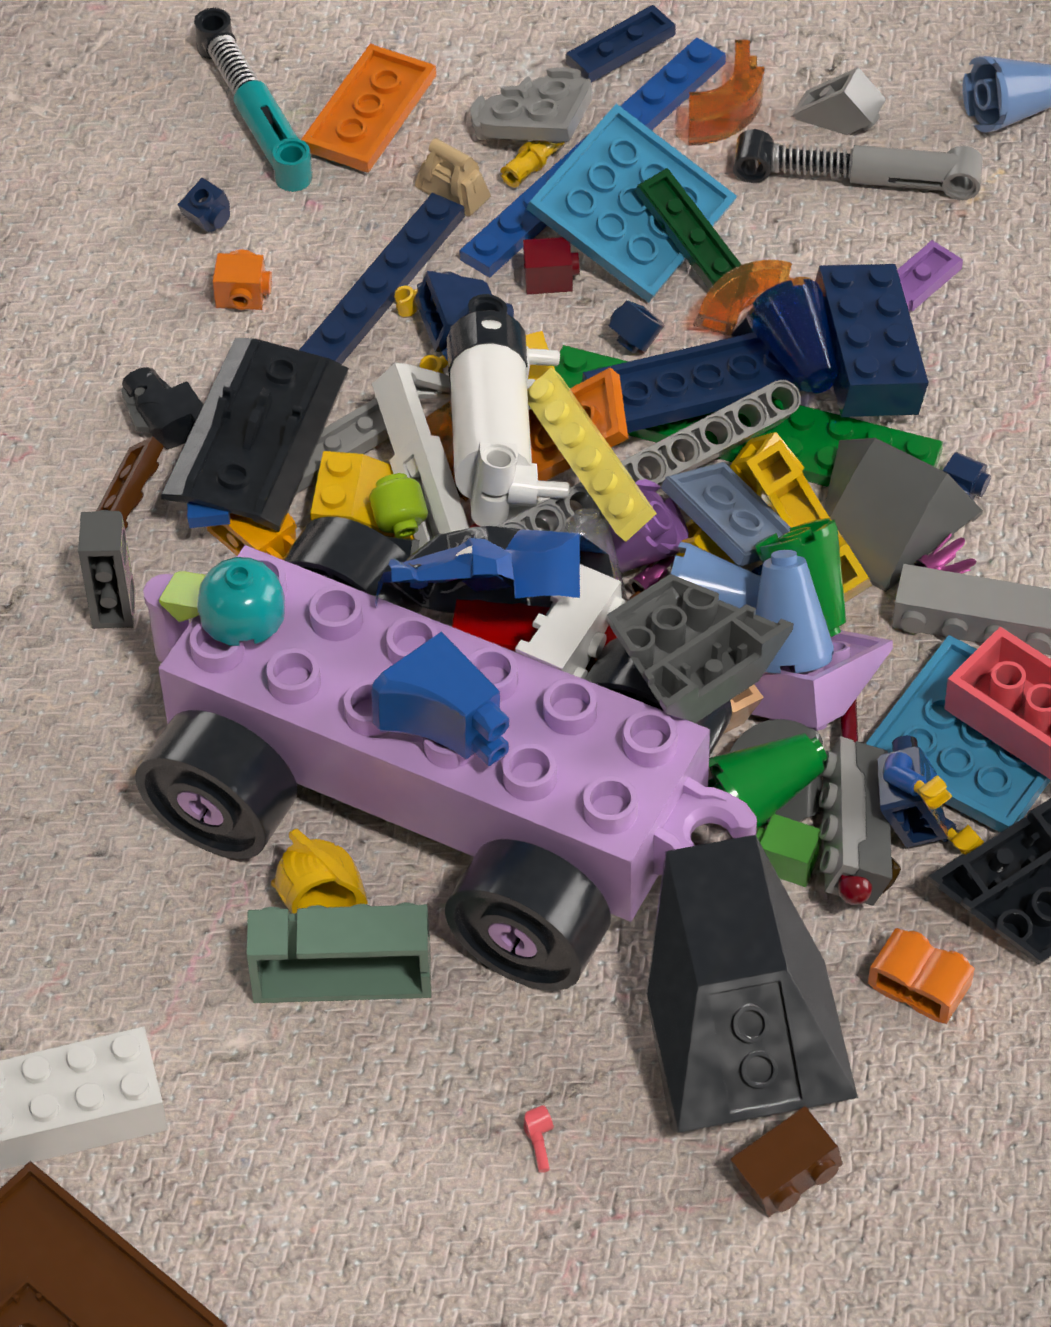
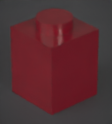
M563 237L523 240L526 295L573 292V276L580 275L579 254L578 252H571L570 242Z

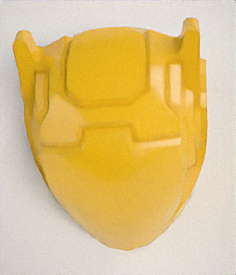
M299 829L289 832V838L292 840L293 845L288 847L283 853L275 878L271 880V886L277 890L282 902L291 914L297 913V908H307L313 905H320L326 908L351 907L356 904L368 905L366 891L355 861L345 849L339 845L335 846L330 841L321 839L310 840Z

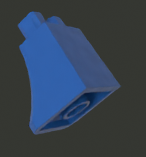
M442 631L384 670L371 686L373 724L382 732L405 733L427 738L446 746L464 759H468L473 754H476L487 766H491L509 752V743L501 736L509 728V717L500 709V691Z

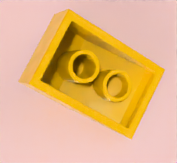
M323 451L310 513L311 521L320 517H341L364 524L384 536L395 537L394 533H386L378 528L369 500L372 490L376 488V482L385 476L394 474L391 465L365 454ZM414 535L402 537L408 539H415Z

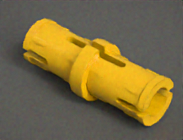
M534 140L523 144L518 150L517 156L501 168L500 173H503L501 178L508 186L518 187L531 173L540 171L546 165L547 159L561 148L565 142L550 143L548 141Z

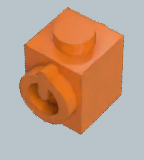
M244 249L234 250L230 253H217L213 276L216 308L262 310L264 295L271 294L272 272L265 271L264 255H256Z

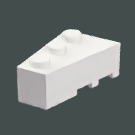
M580 564V598L551 596L550 601H553L546 616L539 613L533 622V627L538 629L529 643L520 640L515 648V652L585 679L588 674L585 668L591 657L597 659L604 648L607 635L604 633L609 625L607 614L624 604L625 600L622 599L621 581Z

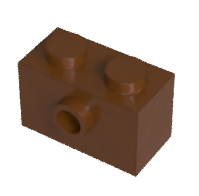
M806 1106L730 1159L736 1177L768 1218L777 1211L784 1212L792 1208L799 1201L802 1193L815 1184L822 1185L831 1180L838 1172L839 1167L843 1165L838 1146Z

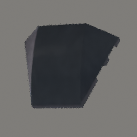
M1051 798L1031 810L1022 820L967 855H960L926 878L1039 965L1051 957Z

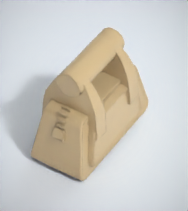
M437 138L431 141L429 145L430 154L422 162L415 181L416 188L428 195L433 192L465 206V215L471 216L491 197L484 178L479 171L478 163L472 157Z

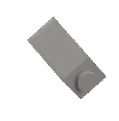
M857 67L806 90L793 116L799 121L848 135L859 129L865 131L871 128L879 120L880 115L878 113L886 98L860 68Z

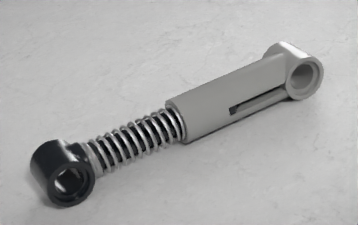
M748 129L743 131L737 138L733 171L739 179L749 183L764 181L771 175V172L779 173L781 169H783L784 174L788 169L791 174L796 170L798 175L801 173V170H803L804 175L810 171L811 176L816 171L818 177L821 175V172H823L825 177L828 173H830L831 177H834L835 173H837L838 178L841 177V174H844L845 179L848 177L850 183L940 190L953 199L968 200L979 193L983 160L979 151L968 146H957L948 152L854 145L849 153H847L845 148L843 153H840L839 148L836 149V152H833L832 147L829 149V152H826V147L819 151L818 146L816 151H813L812 146L809 147V150H806L805 145L801 150L798 144L795 149H792V144L789 145V148H786L785 144L774 143L773 138L765 131Z

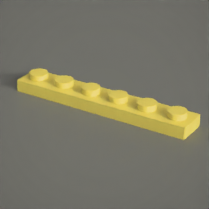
M550 368L527 389L528 405L615 533L626 542L657 513L563 378L553 368Z

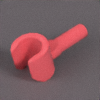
M541 1105L526 1112L523 1128L534 1146L538 1171L544 1173L549 1171L550 1168L542 1134L553 1130L554 1127L547 1108Z

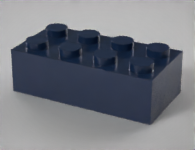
M896 264L819 265L810 299L841 417L919 415L929 382Z

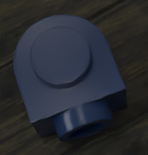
M203 177L177 204L185 218L207 232H213L216 229L222 228L230 217V202L225 192Z
M626 300L623 305L613 312L608 326L619 334L616 339L618 343L627 350L636 353L638 349L646 352L665 325L644 306Z
M958 452L952 455L943 469L972 500L976 495L982 497L990 483L991 475L986 473L987 464Z

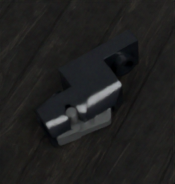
M149 367L136 369L126 375L122 381L123 388H121L135 430L137 432H150L165 449L185 444L203 407V403L190 384L186 381L171 388L159 377L153 368Z

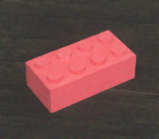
M999 627L948 678L944 709L1051 780V659L1004 628Z

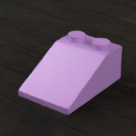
M841 630L839 634L831 637L834 655L832 654V661L828 665L816 670L795 673L794 665L780 666L781 673L764 672L760 680L754 684L764 698L752 712V715L766 717L768 720H792L816 731L825 729L828 723L847 712L893 649V640Z

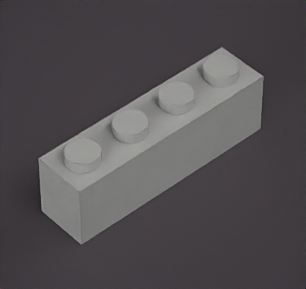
M903 564L895 599L892 628L906 630L910 633H925L943 637L950 635L958 640L984 643L999 627H1002L1042 654L1051 655V589Z

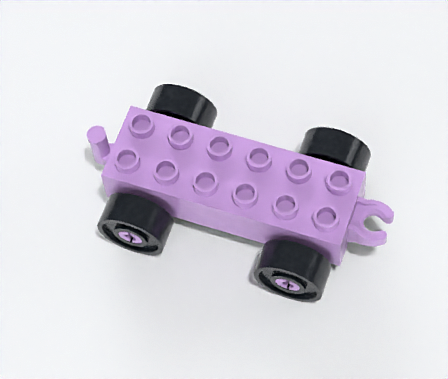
M328 516L314 519L305 526L283 559L246 545L243 547L237 557H248L263 562L278 576L285 595L284 621L276 633L260 643L254 644V639L239 641L240 646H231L217 641L203 629L200 615L194 617L190 623L189 619L178 622L159 603L160 596L173 576L171 574H161L151 578L143 589L145 604L149 611L155 653L158 660L162 662L158 670L168 725L137 768L135 779L142 799L158 819L183 839L208 852L233 859L252 858L264 849L297 797L296 783L469 854L474 858L445 905L447 924L456 939L471 955L491 970L514 982L548 991L564 990L576 984L611 924V914L630 922L633 920L658 875L663 873L665 851L695 846L691 841V834L697 827L703 824L714 823L726 828L733 838L756 835L757 819L749 806L730 793L714 787H708L709 757L730 723L732 716L730 701L697 723L666 714L618 638L613 639L604 647L586 678L582 679L419 614L423 607L418 606L385 582H383L376 606L378 580L381 579L384 572L392 571L389 566L390 560L396 559L403 563L409 557L390 539L364 524L341 517ZM442 631L500 691V709L509 717V728L501 736L509 743V752L491 766H487L476 754H473L468 759H464L453 750L430 739L405 733L380 731L373 724L371 686L375 679L384 670Z

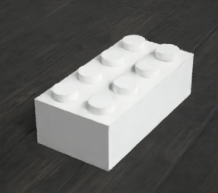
M145 1026L0 1060V1170L25 1165L30 1161H42L168 1130Z

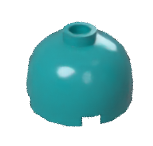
M234 557L221 561L209 570L200 584L197 604L200 622L203 629L213 639L227 645L240 646L239 641L254 639V644L265 641L277 632L284 621L285 595L278 576L263 562L252 558Z

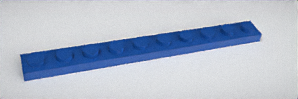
M696 37L620 107L650 130H653L726 64V53ZM584 139L460 249V261L490 278L523 248V240L533 239L548 226L526 208L531 199Z

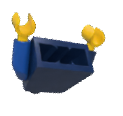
M427 271L423 281L417 284V289L413 290L410 286H400L397 288L394 297L397 303L398 314L401 317H409L414 315L419 309L434 351L443 353L440 357L435 355L424 356L420 361V368L444 374L443 368L448 366L447 336L451 326L461 317L467 315L469 301L474 296L480 294L492 295L488 283L480 279L463 277L450 271L443 273ZM506 303L508 308L507 314L514 318L512 304Z
M907 735L895 738L892 741L893 752L882 754L877 759L880 808L882 814L906 848L938 840L944 842L950 840L964 855H967L984 844V841L968 824L957 833L956 823L945 817L943 804L953 796L946 790V783L937 775L936 770L922 749L918 747L917 739Z

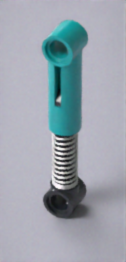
M208 8L200 11L194 19L198 53L208 60H213L234 95L233 101L274 170L276 184L281 189L290 192L301 191L307 188L313 178L309 145L297 137L267 85L259 81L254 71H252L239 46H237L236 38L232 33L230 15L220 8Z

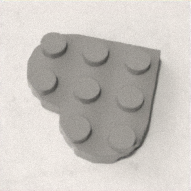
M568 67L546 69L547 76L537 78L532 82L528 76L517 86L500 87L501 94L491 96L485 100L482 94L472 103L470 110L476 137L480 140L497 138L512 139L517 142L527 140L548 141L550 143L569 142L591 103L593 95L591 80L582 78L581 72L578 69Z

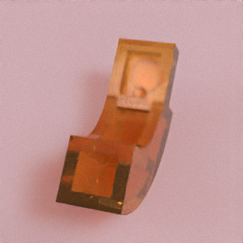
M735 40L734 72L724 85L710 91L689 92L688 146L710 144L727 139L747 127L758 114L763 102L765 66H757V55H750V40Z
M759 260L743 264L726 273L711 287L695 316L692 326L730 336L737 324L739 314L749 306L762 302L778 303L814 313L810 298L815 280L807 277L790 278L792 262Z

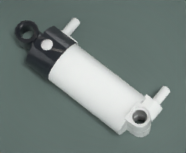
M490 294L474 296L469 301L467 315L461 317L451 326L447 336L455 482L461 493L471 499V516L473 521L479 526H498L507 521L510 504L535 505L537 497L566 499L569 497L570 486L567 482L538 480L537 464L532 463L527 392L530 365H559L560 352L558 350L528 348L525 330L519 321L507 314V305L501 298Z

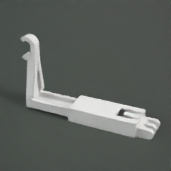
M395 362L372 383L395 453V456L389 460L393 473H404L408 478L417 480L423 492L428 516L418 526L419 530L413 534L416 540H420L419 548H421L438 534L469 528L440 437L431 435L419 400L451 399V383L449 382L448 372L442 374L410 364Z

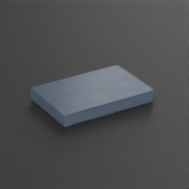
M725 462L667 476L661 486V489L739 567L761 561L755 548L757 542L777 533L779 538L783 534L790 532L789 528L791 527Z

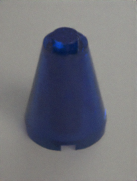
M803 279L805 285L794 286L792 280L779 283L764 291L754 300L752 304L755 310L752 314L747 312L746 316L749 326L803 391L813 393L825 392L833 386L834 381L838 377V368L823 292L819 284L811 279Z

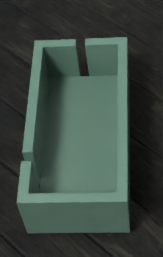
M399 903L393 906H370L367 904H356L351 907L327 908L313 905L307 908H297V913L289 914L288 909L278 907L248 910L247 962L253 1002L282 1003L432 998L428 905Z

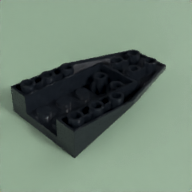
M756 835L665 851L646 997L671 1130L680 1133L799 1110L804 1106L809 1108L858 1098L825 961Z

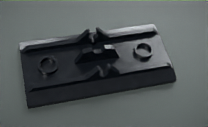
M235 337L166 483L161 500L197 503L251 518L254 522L279 532L346 380L349 368L332 359L256 338Z

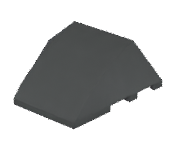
M877 438L839 440L824 509L830 519L835 520L838 531L851 548L873 586L887 592L900 581L903 564L915 566L916 560L932 552L950 533L952 536L947 542L954 538V533L970 520L974 522L982 515L983 510L948 473Z
M669 574L607 614L608 624L665 713L697 723L758 682L793 630V623L780 619L778 623L760 617L756 615V608L746 604L738 608L719 600V593L672 574Z

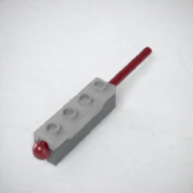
M856 698L847 712L840 717L841 736L831 752L826 751L827 760L823 762L824 772L820 774V776H823V788L819 798V806L823 808L824 819L820 828V839L824 840V853L821 858L820 870L825 873V892L840 895L843 901L851 905L865 903L874 906L892 879L890 824L880 808L877 761L882 754H886L888 751L858 742Z

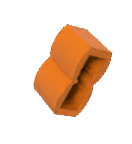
M895 928L870 966L868 984L884 996L901 1003H906L918 1013L936 1022L947 1024L972 985L975 968L969 964L962 954L956 951L934 948L921 933Z

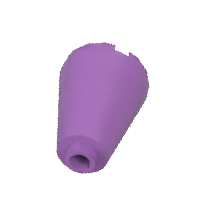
M647 479L635 482L657 514L628 541L625 542L615 533L604 515L585 536L589 541L608 553L613 576L680 553L678 547L680 542L688 538V529L677 504L670 497L664 500L656 492L661 487L655 482Z

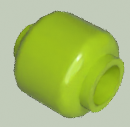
M404 473L391 474L379 479L376 482V488L372 490L369 496L378 528L386 533H394L397 538L415 534L419 530L418 526L428 516V509L419 482L408 478Z

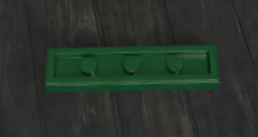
M668 168L637 185L635 193L725 311L756 293L759 286Z

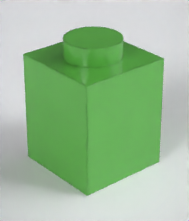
M774 814L766 829L759 828L756 837L779 879L806 887L821 855L822 839H820V828Z

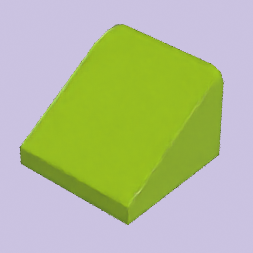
M186 571L174 573L160 596L159 603L178 622L199 616L197 608L199 587L206 575Z

